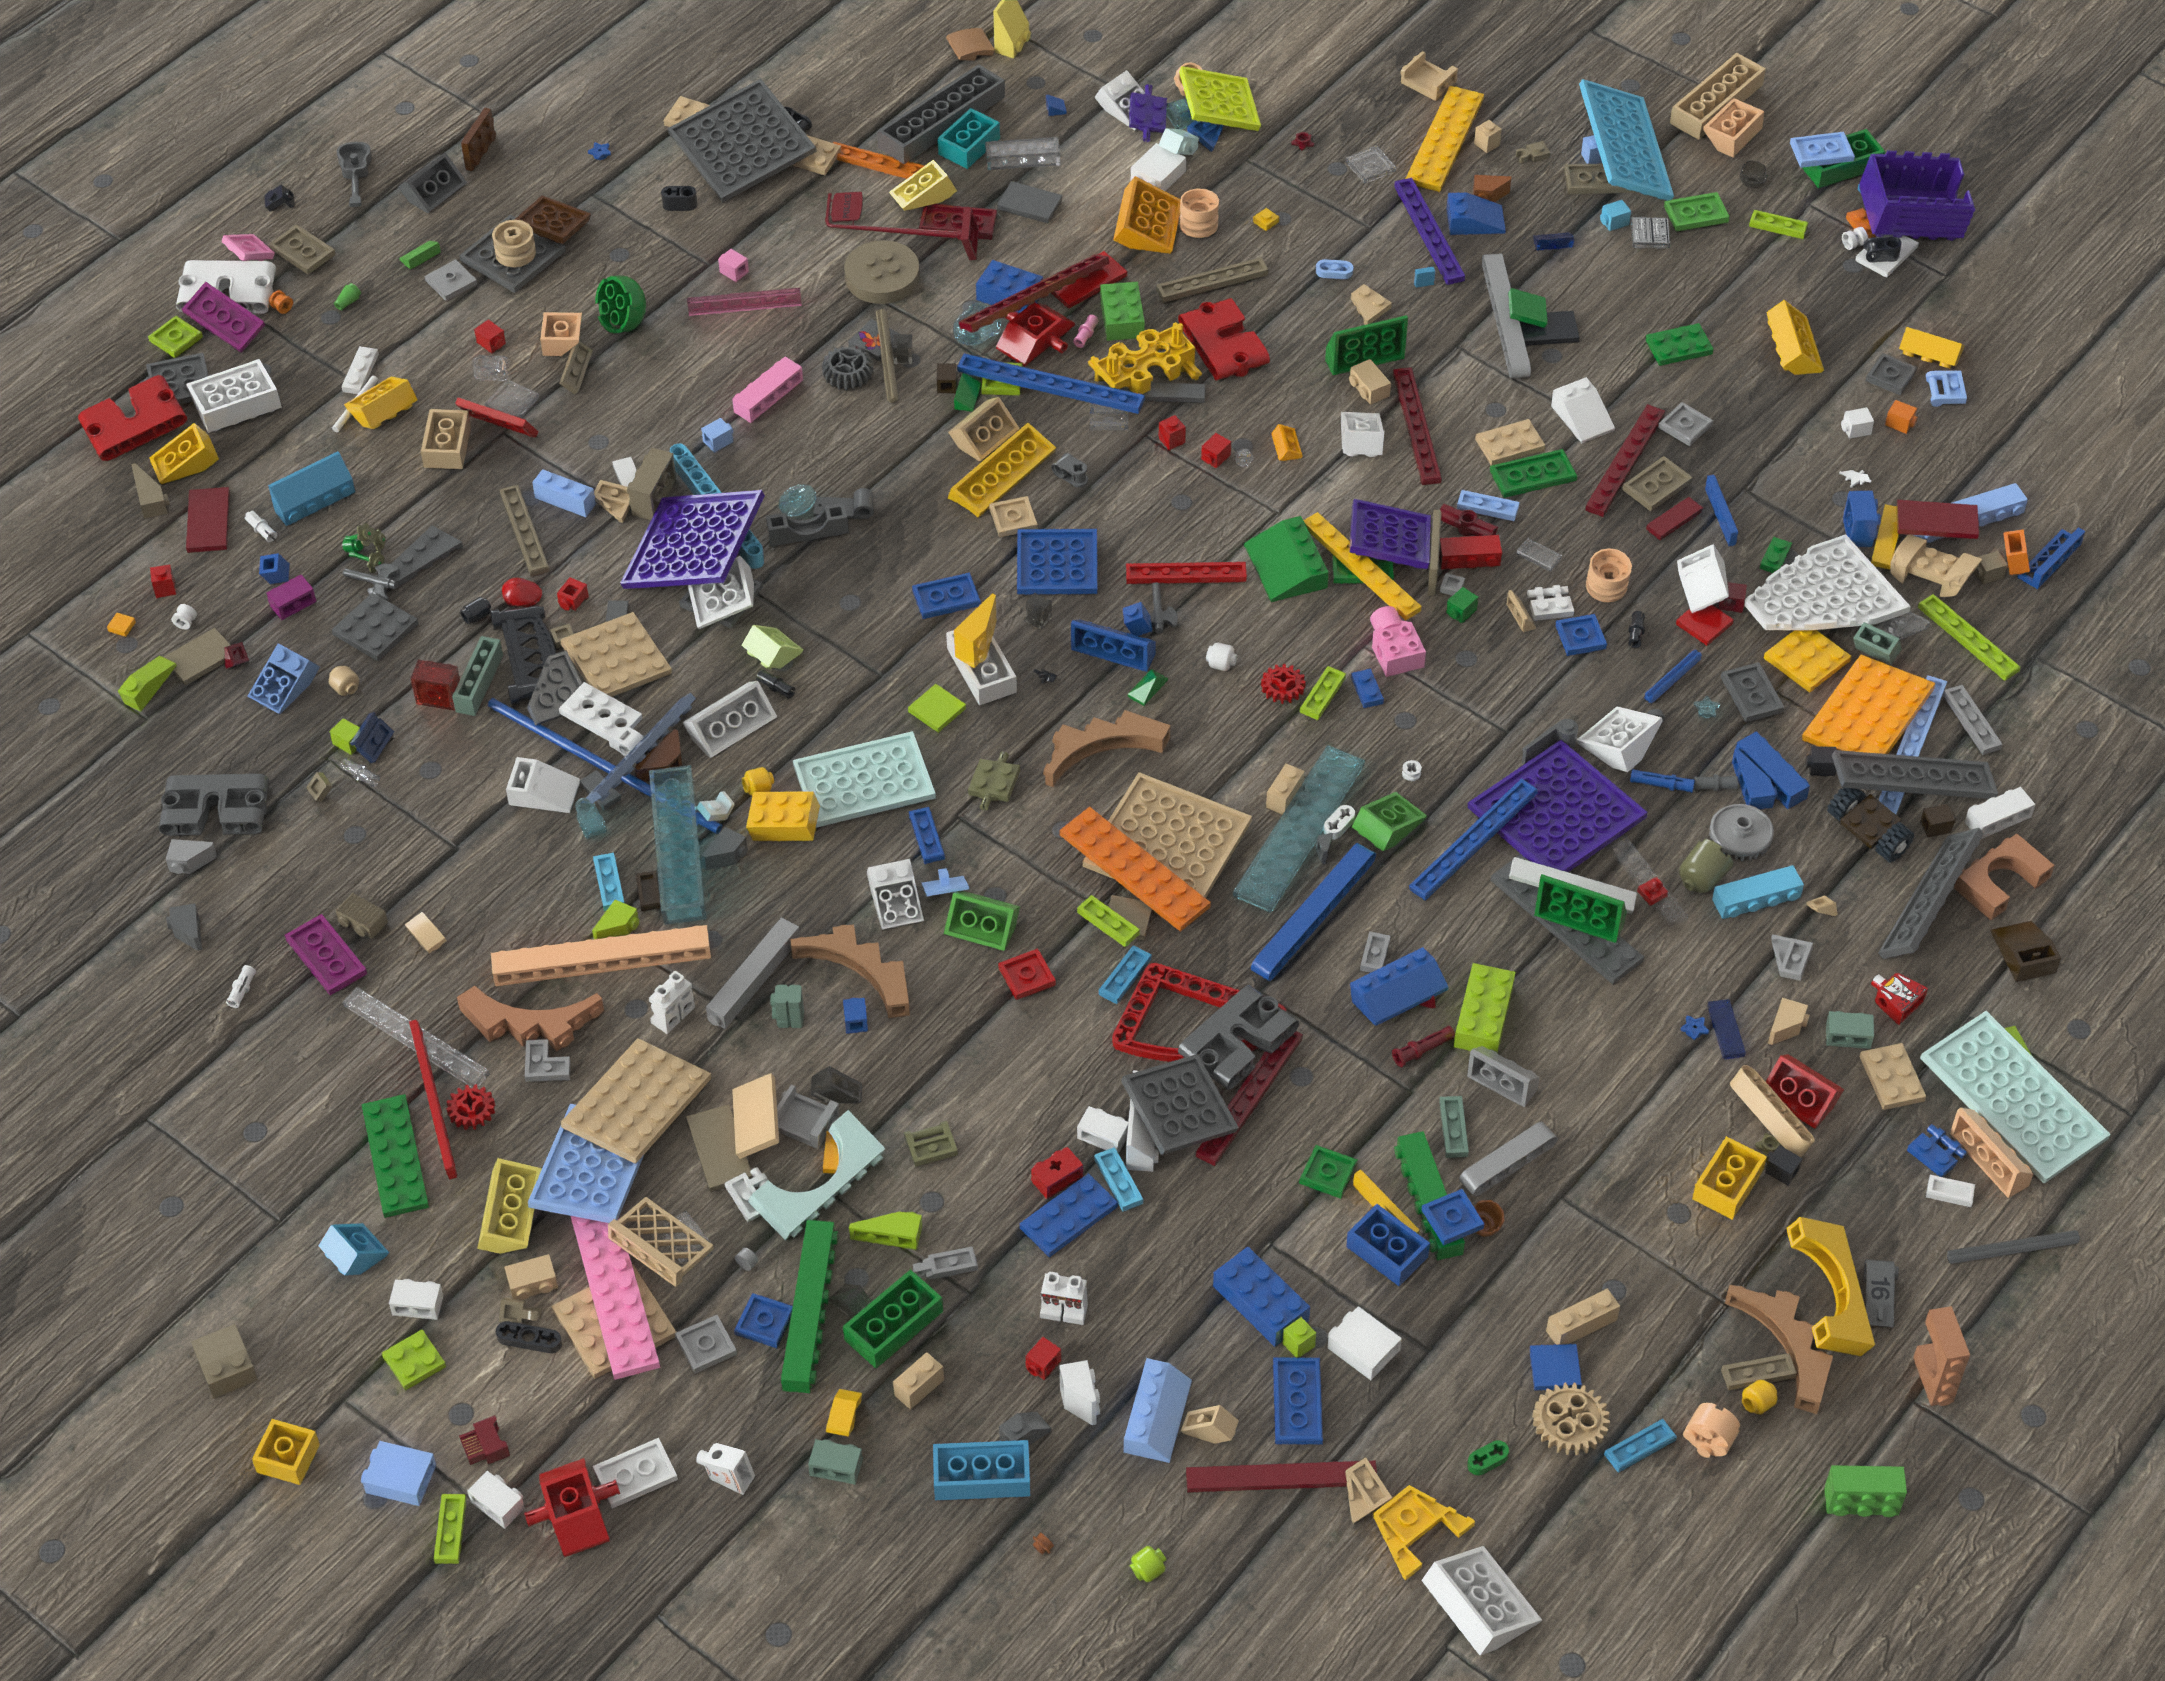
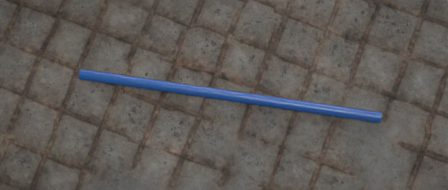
M491 698L488 702V707L604 772L609 774L616 767L541 724L535 726L531 718L495 698ZM628 774L620 778L622 782L716 834L721 832L722 825L718 822L707 821L700 812L637 777Z

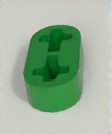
M1496 1440L1472 1452L1468 1457V1470L1474 1475H1483L1504 1464L1509 1455L1508 1445L1503 1441ZM1496 1449L1498 1452L1503 1451L1502 1456L1498 1453L1494 1454V1450ZM1474 1460H1477V1462L1483 1461L1482 1466L1480 1467L1479 1464L1474 1465Z

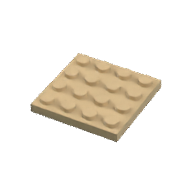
M634 612L561 639L562 647L564 650H567L572 662L586 683L611 697L672 673V668Z
M632 1265L656 1348L675 1338L676 1331L639 1272ZM590 1287L551 1306L552 1311L594 1379L612 1371Z

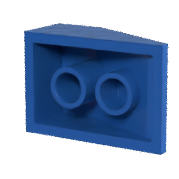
M1467 192L1448 193L1446 210L1450 235L1505 233L1502 205Z

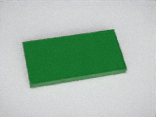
M1563 449L1490 466V472L1503 498L1577 481V474Z

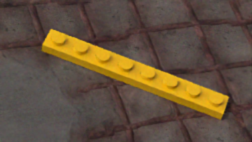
M1318 512L1303 520L1309 533L1384 602L1394 607L1405 621L1421 612L1422 606L1367 556L1350 553V541Z

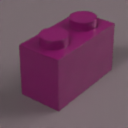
M302 575L290 579L266 593L269 606L281 620L317 602L314 589Z

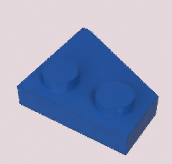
M1194 121L1188 125L1187 131L1198 137L1199 142L1212 152L1224 125Z

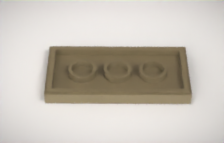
M1603 163L1564 164L1568 194L1640 193L1609 184Z
M1441 510L1433 511L1427 596L1436 595Z
M729 1104L686 1116L710 1192L726 1188L725 1182L743 1173H746L749 1180L753 1178L750 1173L751 1169L747 1157L739 1159L736 1155L734 1118Z

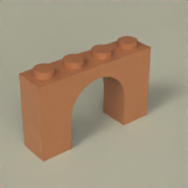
M2015 834L2011 838L2004 839L1996 849H1990L1983 858L1976 859L1969 868L1963 869V873L1955 882L1954 889L1992 920L2006 910L2010 897L1991 881L1988 873L1996 869L2012 870L2036 889L2051 878L2054 864L2021 836Z
M1952 1306L1929 1310L1925 1323L1933 1343L1917 1346L1913 1357L1931 1406H1946L1954 1402L1970 1357Z

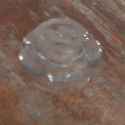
M1243 448L1235 452V461L1241 467L1250 465L1254 459L1249 449Z

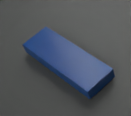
M926 807L909 811V817L924 864L945 860L944 851L930 808Z

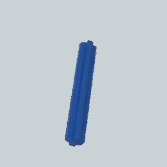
M1697 650L1689 653L1645 693V700L1649 703L1657 700L1701 660L1702 654Z

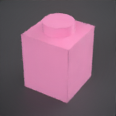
M732 249L722 254L718 259L720 273L735 282L749 272L748 259Z

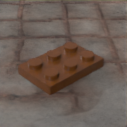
M484 107L461 142L465 169L468 171H473L476 165H479L484 153H487L488 147L496 139L494 118L489 108Z

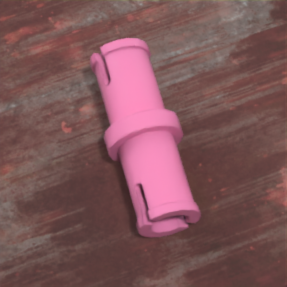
M1089 315L1085 323L1079 327V333L1073 340L1075 346L1079 348L1084 347L1088 338L1092 337L1094 328L1099 322L1095 315Z

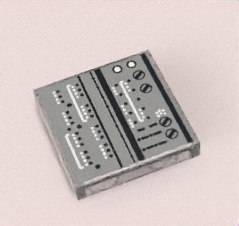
M1631 217L1632 248H1670L1669 219Z

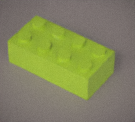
M1475 963L1472 964L1455 1033L1454 1048L1471 1051L1474 1048L1483 1046L1489 1050H1494L1498 1054L1516 972Z

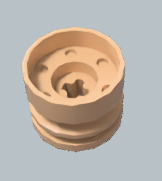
M1197 188L1189 190L1181 196L1180 229L1183 233L1191 237L1203 238L1209 237L1217 231L1219 198L1215 193L1207 189Z
M1610 548L1602 549L1592 556L1586 579V589L1594 599L1609 603L1623 598L1627 592L1632 569L1628 556L1619 550Z

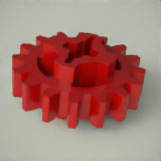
M1276 664L1275 669L1268 668V672L1263 673V679H1261L1262 693H1266L1267 699L1273 697V702L1280 700L1281 704H1284V700L1292 703V698L1299 700V695L1304 694L1306 684L1304 674L1300 675V669L1294 671L1293 665L1286 668V664H1283L1279 668Z
M477 1084L473 1088L465 1085V1090L457 1088L458 1094H450L451 1100H447L448 1107L446 1110L450 1122H455L457 1128L464 1125L465 1130L469 1126L476 1130L478 1124L484 1127L485 1120H492L491 1114H495L494 1107L496 1105L492 1093L486 1092V1087H482L479 1090Z

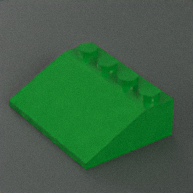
M1405 315L1334 332L1326 346L1325 361L1332 375L1350 372L1351 367L1369 359L1375 365L1405 359L1408 316Z
M1301 516L1282 520L1244 543L1246 551L1271 602L1328 588L1329 572Z
M1541 874L1534 916L1614 943L1617 942L1624 926L1627 912L1624 901Z

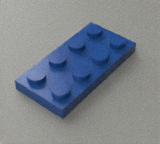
M1088 1173L1022 1221L1020 1229L1050 1258L1118 1207V1202Z

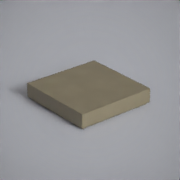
M1111 895L1109 908L1140 929V935L1135 939L1145 940L1153 909L1141 900Z

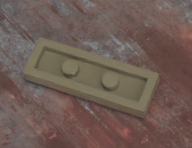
M580 341L571 348L559 383L573 394H576L580 389L593 351Z
M1790 1353L1724 1365L1721 1369L1728 1391L1748 1387L1756 1380H1765L1771 1383L1796 1378L1797 1374Z

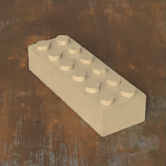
M1735 53L1672 107L1670 124L1700 140L1706 134L1703 130L1704 126L1732 98L1744 102L1763 85L1766 68Z

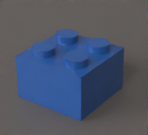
M1849 491L1843 522L1846 535L1857 547H1872L1874 539H1877V525L1881 523L1880 513L1877 514L1878 501L1874 499L1873 491Z

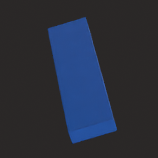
M1709 475L1707 476L1705 486L1706 493L1728 546H1735L1738 536L1737 527L1716 477Z

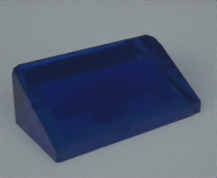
M1570 232L1533 236L1536 250L1573 247L1574 236Z

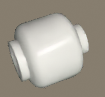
M1217 642L1213 646H1209L1206 661L1209 662L1211 668L1228 671L1231 666H1235L1237 654H1234L1233 646Z

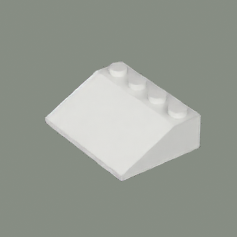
M259 359L186 384L208 433L282 408L277 389Z
M1484 1546L1434 1562L1422 1579V1582L1479 1655L1497 1650L1542 1621Z

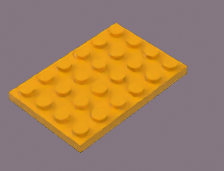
M1860 655L1802 734V740L1819 747H1836L1837 750L1889 754L1935 689V683Z

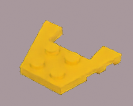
M1410 1485L1374 1512L1377 1526L1405 1580L1422 1568V1563L1408 1547L1442 1521L1458 1538L1475 1525V1521L1468 1516L1466 1518L1458 1514L1457 1510L1450 1506L1447 1508L1437 1503L1435 1498Z

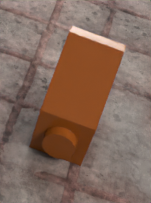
M1474 175L1473 195L1496 202L1510 193L1511 176Z

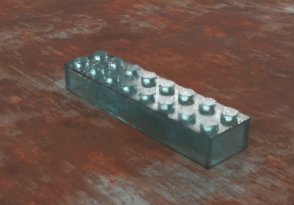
M691 765L649 770L660 904L664 925L707 919L695 785Z

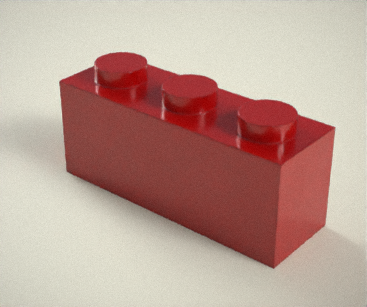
M1499 535L1440 538L1439 559L1441 569L1501 566L1502 549Z

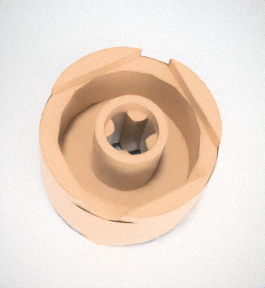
M1713 1403L1700 1404L1683 1433L1684 1438L1697 1448V1452L1701 1456L1709 1458L1711 1455H1726L1736 1439L1740 1427L1738 1419L1725 1408L1722 1411L1716 1409V1404Z

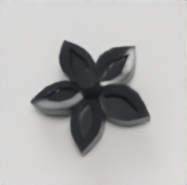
M1042 669V671L1033 670L1034 673L1039 675V678H1042L1041 683L1045 684V681L1054 682L1057 675L1045 669Z

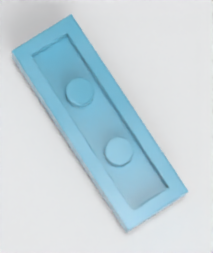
M614 853L593 856L603 909L607 911L615 899L624 903Z
M1113 1147L1095 1154L1094 1160L1122 1212L1143 1204V1198L1116 1148Z

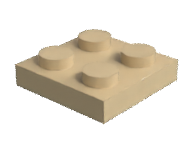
M1028 496L989 504L999 537L1018 534V529H1038Z

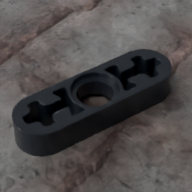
M504 1321L496 1327L497 1340L502 1345L550 1354L558 1352L562 1347L561 1335L553 1329ZM507 1330H510L511 1333H508L507 1336H503V1333H506ZM527 1333L535 1335V1338L530 1342L522 1339ZM551 1338L555 1339L551 1345H548L547 1342L551 1341Z

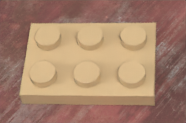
M1529 419L1478 433L1475 438L1491 466L1545 451V444Z
M1903 1043L1866 1050L1860 1053V1059L1883 1110L1925 1102L1926 1094Z

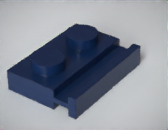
M375 712L369 713L350 742L370 763L376 762L394 733L381 718L375 716Z

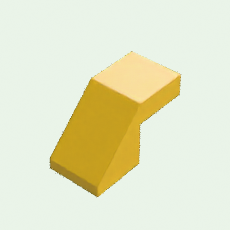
M843 1389L838 1390L830 1411L826 1427L827 1433L849 1437L854 1428L855 1414L861 1403L862 1393Z

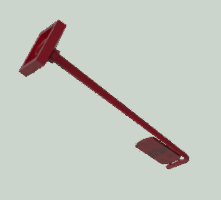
M862 192L836 193L833 200H831L832 193H828L825 222L831 228L958 238V240L962 241L968 259L977 260L979 226L972 208H964L962 229L957 231L854 225V221H858L861 217L863 207ZM831 202H833V203H832V211H831V214H830V206H831ZM831 215L833 222L853 221V225L831 224L829 216Z

